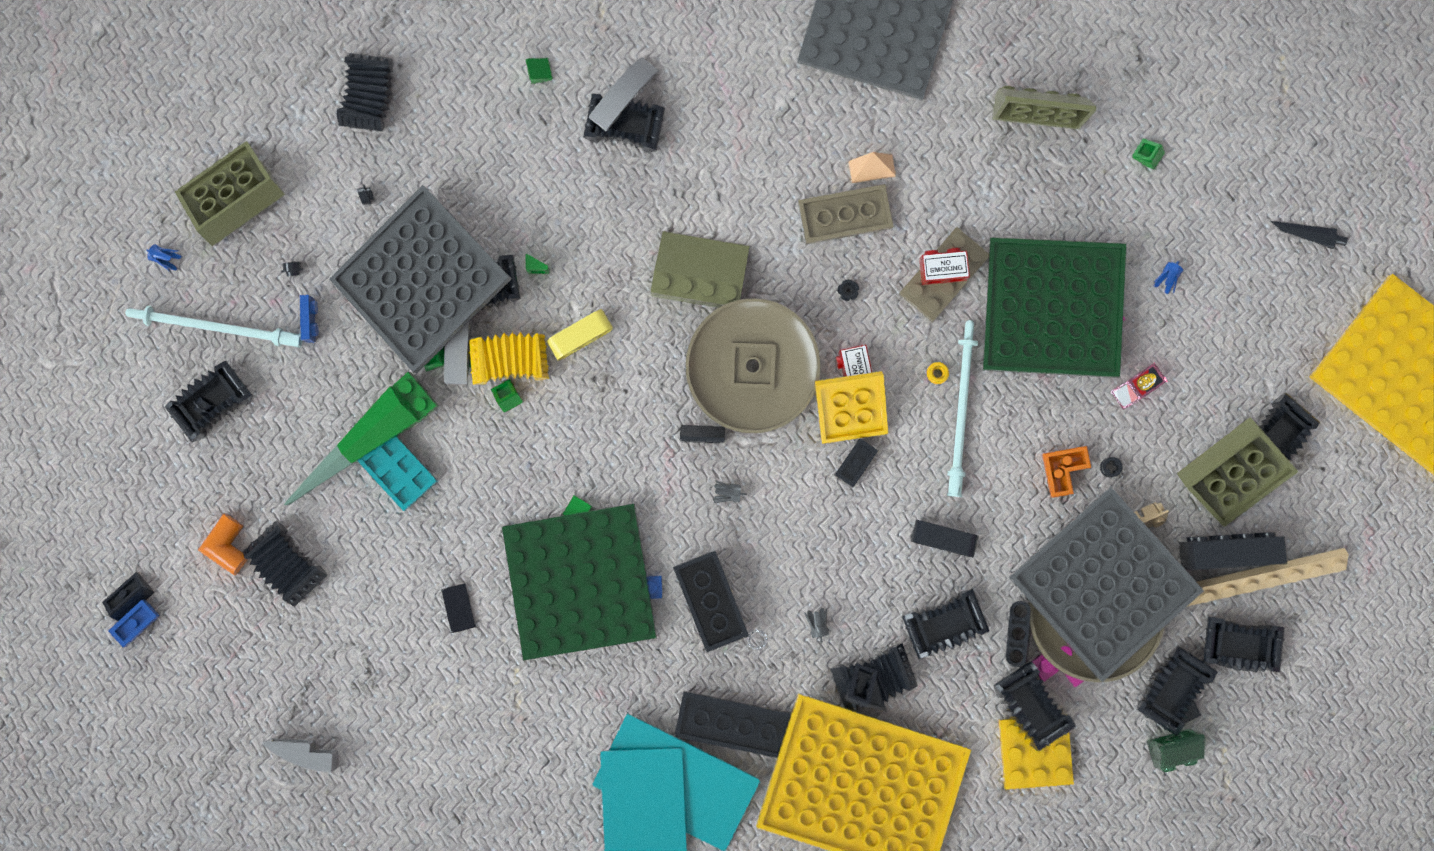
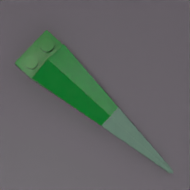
M407 372L395 384L389 386L289 497L284 505L292 504L368 453L421 422L439 405L411 372Z

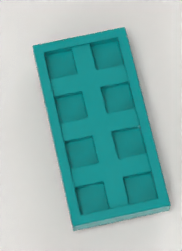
M398 436L357 460L403 511L411 507L438 482Z

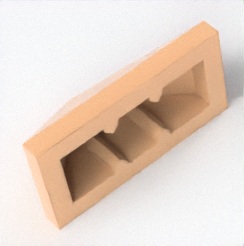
M872 152L849 161L852 183L896 176L892 154Z

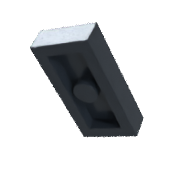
M859 438L834 476L853 488L878 450Z

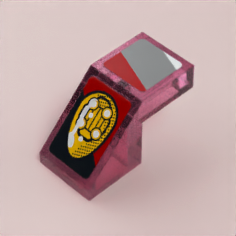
M1154 362L1136 373L1131 379L1114 388L1111 393L1124 410L1167 382V379Z

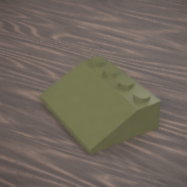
M1003 86L995 93L992 120L1079 130L1095 113L1097 106L1088 98L1081 97L1080 94L1076 93L1060 95L1057 91L1042 93L1032 88L1016 90L1013 86Z
M245 141L175 191L196 231L211 246L224 239L285 195L248 141Z
M663 231L650 291L651 297L715 308L741 300L750 246Z
M1249 417L1180 470L1177 475L1185 487L1225 527L1295 475L1298 470L1256 422Z

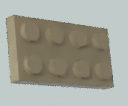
M885 184L798 200L806 245L889 230L894 227Z
M958 227L953 230L937 250L938 253H945L947 249L960 248V251H967L969 279L962 282L922 285L921 272L919 270L899 293L901 297L931 322L938 317L989 258V253Z

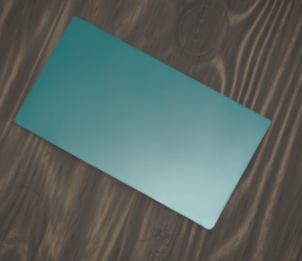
M626 714L609 750L682 748L686 833L722 851H726L760 783V779L630 714ZM601 767L592 783L594 787L602 790Z
M682 748L601 751L604 851H687Z

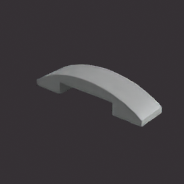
M643 57L638 59L606 93L589 115V118L607 131L618 119L625 107L643 87L648 85L659 70Z

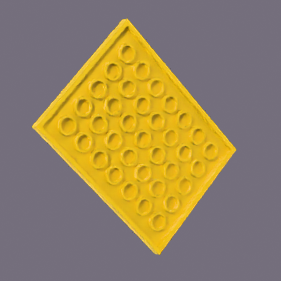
M1391 274L1378 288L1309 378L1434 475V305L1397 276Z
M798 693L756 827L829 851H940L971 749Z

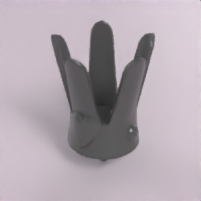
M715 480L718 483L714 485L715 493L723 496L714 497V503L727 501L739 503L740 495H747V493H741V485H729Z
M821 608L819 612L815 611L814 616L808 610L804 614L811 627L810 634L812 638L820 637V642L823 643L822 637L829 635L827 608L825 612L824 608Z

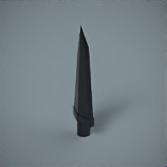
M1271 221L1282 232L1330 249H1334L1336 244L1346 246L1348 242V237L1337 235V229Z

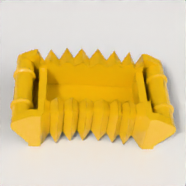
M520 331L518 336L512 332L508 337L504 332L501 338L495 334L493 340L489 336H487L486 341L482 337L469 340L473 385H486L490 379L495 382L497 377L501 381L503 376L508 379L511 375L515 379L517 374L520 378L525 375L527 380L530 376L535 381L549 379L545 334L536 333L531 337L530 333H528L524 337Z

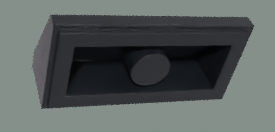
M682 425L680 427V441L687 443L723 444L725 443V427Z
M135 572L102 603L109 617L119 621L141 600H147L151 597L154 591L141 575Z
M466 583L441 589L451 633L475 628L476 625Z

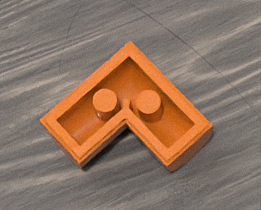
M1087 446L1042 454L1050 498L1074 494L1070 472L1092 468Z
M223 513L198 551L236 576L248 559H245L243 552L231 544L244 525L228 514Z

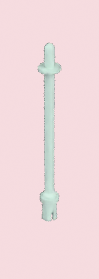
M146 306L145 310L129 308L125 311L128 317L143 319V323L146 326L151 325L152 321L271 340L275 346H281L282 344L300 348L303 342L301 340V333L285 332L280 328L271 332L156 313L152 306Z
M967 320L965 323L964 340H958V344L963 345L953 467L947 474V476H950L947 496L962 497L963 477L966 476L962 469L971 355L972 346L978 345V341L973 340L974 322L972 320Z

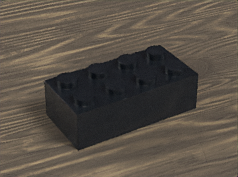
M1276 532L1209 536V540L1208 536L1186 537V542H1179L1180 561L1184 569L1201 570L1287 564L1285 536H1276Z
M715 550L673 567L706 653L749 636Z

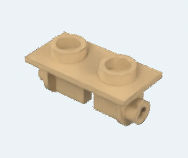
M1154 502L1141 508L1144 517H1141L1137 511L1134 512L1148 528L1162 526L1166 522L1169 513L1168 510L1164 511L1161 502L1158 504Z

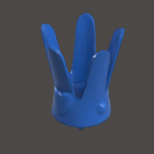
M156 244L152 245L149 250L146 249L149 261L157 262L168 271H170L168 268L174 271L177 270L176 266L169 261L171 258L182 259L181 255L173 253L179 250L165 249Z
M1179 261L1166 264L1163 272L1154 281L1156 282L1154 287H1158L1166 279L1165 293L1168 294L1173 284V293H1175L1178 277L1184 271L1178 265Z

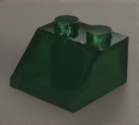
M1192 729L1182 730L1177 736L1171 733L1146 740L1153 766L1162 770V772L1174 771L1176 766L1182 764L1184 766H1192L1198 763L1197 760L1205 758V735Z

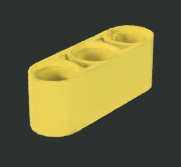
M600 309L553 335L546 342L557 361L606 335L613 330V327L603 309Z

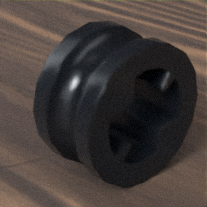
M1115 457L1106 458L1100 464V471L1106 477H1116L1123 469L1121 461ZM1109 461H1112V464L1116 466V470L1112 471L1113 473H1110V469L1106 468V464H1110Z

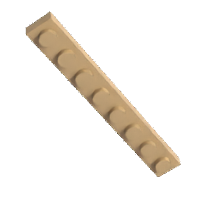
M1345 548L1289 560L1287 564L1268 565L1198 581L1197 583L1204 592L1188 606L1344 571L1347 569L1349 554Z

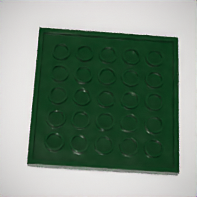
M990 238L983 371L1119 378L1121 371L1127 244Z
M635 504L502 526L523 661L657 638Z

